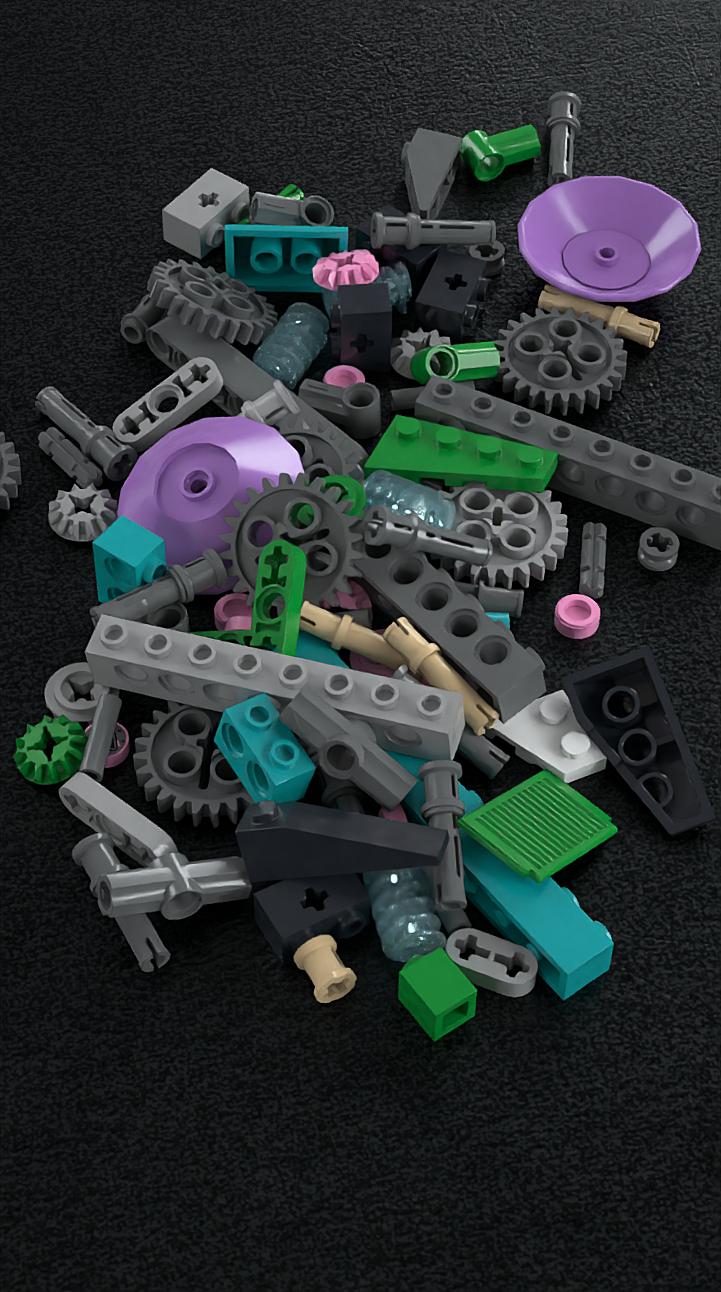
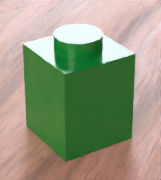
M441 947L426 956L420 954L413 957L399 972L398 999L433 1041L438 1040L475 1016L477 989Z

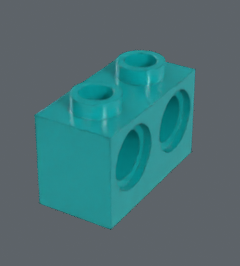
M123 515L92 542L98 599L101 603H107L127 592L165 576V571L167 570L165 540Z
M266 693L224 709L214 742L255 803L264 800H272L276 803L297 801L304 797L316 766L290 728L278 719L280 714Z

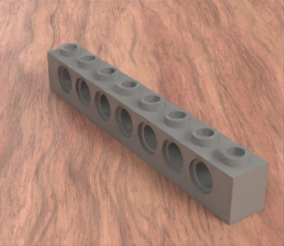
M101 615L85 650L95 684L222 713L224 709L266 693L279 714H281L299 691L307 685L346 719L354 718L367 723L373 729L377 738L376 744L381 749L428 760L453 761L465 727L463 696L461 693L107 615Z

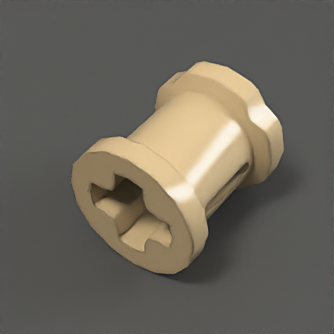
M330 935L316 936L301 945L294 955V962L301 970H306L315 986L314 996L320 1003H329L342 998L355 986L357 979L353 970L345 968L335 952L337 944Z

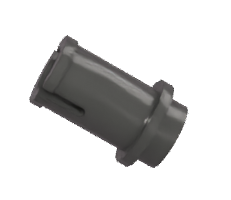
M150 294L145 295L132 313L126 314L121 320V334L131 343L136 344L146 341L145 331L153 326L165 313V308L158 307V300L150 298Z

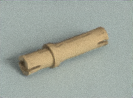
M549 284L544 287L545 291L542 290L539 297L538 307L541 310L551 312L552 306H556L560 314H565L571 307L574 309V316L580 317L586 311L589 312L590 322L602 318L604 320L603 330L615 328V338L620 336L651 348L659 335L660 323L628 313L627 308L619 305L616 308L606 306L593 300L564 293Z
M305 600L301 608L299 629L331 642V648L339 651L343 647L396 671L403 663L410 667L401 654L389 642L383 639L382 634L352 622L354 617L345 614L344 617H340ZM408 671V673L412 677H414L415 679H417V681L422 683L424 678L421 675L414 676L410 671Z
M405 617L397 619L399 627L393 622L384 632L383 639L389 642L409 663V671L414 676L421 675L433 688L461 693L463 696L465 722L478 736L485 733L483 726L489 730L497 722L500 714L441 656L442 650L436 643L429 644Z

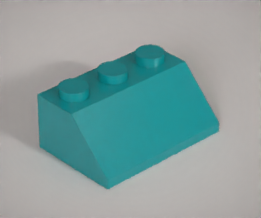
M225 224L226 273L229 274V278L241 279L243 284L255 288L256 291L338 293V291L318 285L314 281L312 268L317 265V260L322 257H329L330 253L339 254L345 250L348 252V227Z

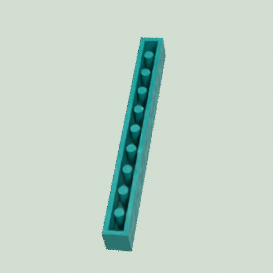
M306 631L298 634L295 657L350 669L339 658L337 650L331 648V642L322 640ZM275 647V649H274L273 651H270V652H275V653H276V652H277V647ZM382 749L418 779L399 803L404 810L407 822L429 827V824L421 816V807L425 804L424 782L420 781L418 777V769L424 763L433 760ZM458 781L459 799L465 805V815L484 805L481 798L474 791H467ZM460 828L466 897L507 941L523 946L534 954L538 963L537 973L563 1001L609 970L614 945L611 935L602 923L598 921L593 922L580 908L576 897L569 889L561 888L551 877L541 883H536L528 876L522 878Z

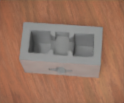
M211 168L162 210L164 240L202 259L213 248L220 246L225 239V224L236 225L249 217V187Z

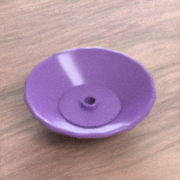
M584 176L553 185L529 202L517 225L519 251L537 276L564 293L596 302H636L665 293L691 274L701 252L697 223L680 201L651 184L621 176Z
M242 416L203 418L170 431L139 457L121 488L116 520L123 515L164 539L167 570L168 567L176 563L183 566L202 557V552L209 548L213 549L220 557L219 554L231 550V543L221 540L220 535L233 533L234 529L224 519L225 517L238 518L240 515L233 502L237 500L248 504L251 501L246 490L248 487L255 488L261 493L264 492L262 478H269L278 486L280 473L284 472L290 475L294 484L298 473L305 472L299 453L275 428ZM206 487L202 492L197 493L200 488ZM297 517L298 525L301 527V524H300V522H299V520H298V517ZM269 523L262 524L256 534L257 542L261 547H264L270 543L273 537V529ZM220 558L225 570L233 566L232 560ZM228 577L227 585L221 588L212 586L195 595H219L233 589L240 579L239 577Z

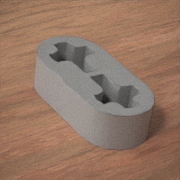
M471 928L459 929L447 939L445 953L471 983L510 997L524 996L535 986L538 969L537 959L525 947ZM467 948L476 950L475 955L472 954L468 960L460 958V953H464ZM514 965L522 967V972H518L515 977L507 975V970H511Z

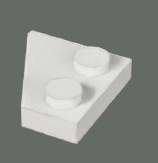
M563 690L534 700L504 724L497 720L489 730L483 726L485 729L484 734L491 739L496 735L516 747L515 754L530 764L540 766L543 770L548 769L566 784L605 769L607 758L577 723L570 701Z

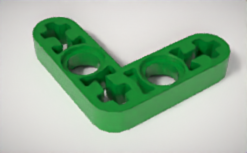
M280 539L272 541L265 546L259 559L251 630L189 632V634L229 643L239 642L240 645L266 651H273L276 646V653L295 657L306 574V556L299 547ZM286 556H288L287 563L281 564L280 568L278 569V563L285 561ZM283 581L286 582L285 587L280 586L283 585ZM283 596L285 599L284 611L279 617L271 619L270 606L276 598Z

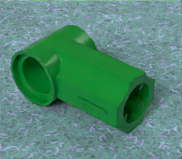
M531 124L492 136H488L485 131L476 130L462 138L461 157L478 180L490 181L500 175L505 166L540 156L541 145L538 140L537 131Z
M494 341L457 345L440 344L418 350L410 361L411 374L422 385H427L433 375L452 382L496 378L497 368L500 367L499 351L496 349ZM432 355L440 363L438 375L434 374L430 367Z

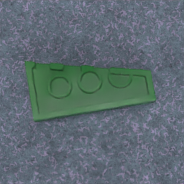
M396 414L363 467L364 480L380 481L381 475L401 476V483L419 484L420 478L445 479V486L463 487V484L479 481L484 482L487 489L544 492L558 466V452Z

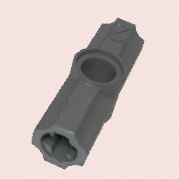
M307 685L299 691L278 717L282 723L319 753L318 760L327 774L337 779H350L389 813L402 801L418 780L376 744L377 738L375 733L367 723L354 718L346 719Z
M180 853L162 855L151 862L147 868L102 873L99 875L97 882L99 908L103 916L108 915L110 918L161 911L165 918L179 920L194 914L205 904L248 899L252 889L243 857L233 856L188 862L185 855Z

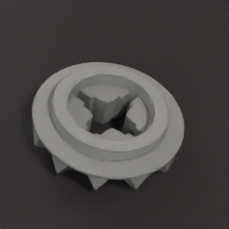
M419 327L416 333L404 330L401 338L392 339L390 364L399 374L414 379L410 370V361L415 351L417 352L423 348L440 344L451 345L450 338L440 337L437 329L430 333L423 332L421 327ZM432 355L430 367L433 373L438 375L440 363Z
M74 483L71 491L58 490L56 500L49 502L48 518L50 526L58 535L68 540L79 542L95 540L116 521L117 500L111 498L108 489L98 491L93 483L86 489H79ZM90 506L91 513L88 514L84 511L75 513V507L86 509Z
M87 662L74 663L59 669L48 680L45 687L46 707L50 708L55 719L64 714L73 722H87L91 725L99 697L103 694H113L119 697V689L95 684L89 664ZM74 692L82 695L90 692L91 701L81 698L75 702Z

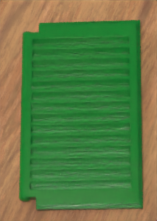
M548 769L537 773L458 819L456 822L459 828L522 878L528 876L536 883H541L618 832L617 827L611 823V817Z

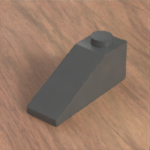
M418 128L412 141L405 142L401 154V164L406 165L405 183L412 213L419 215L420 219L436 220L461 168L462 137Z

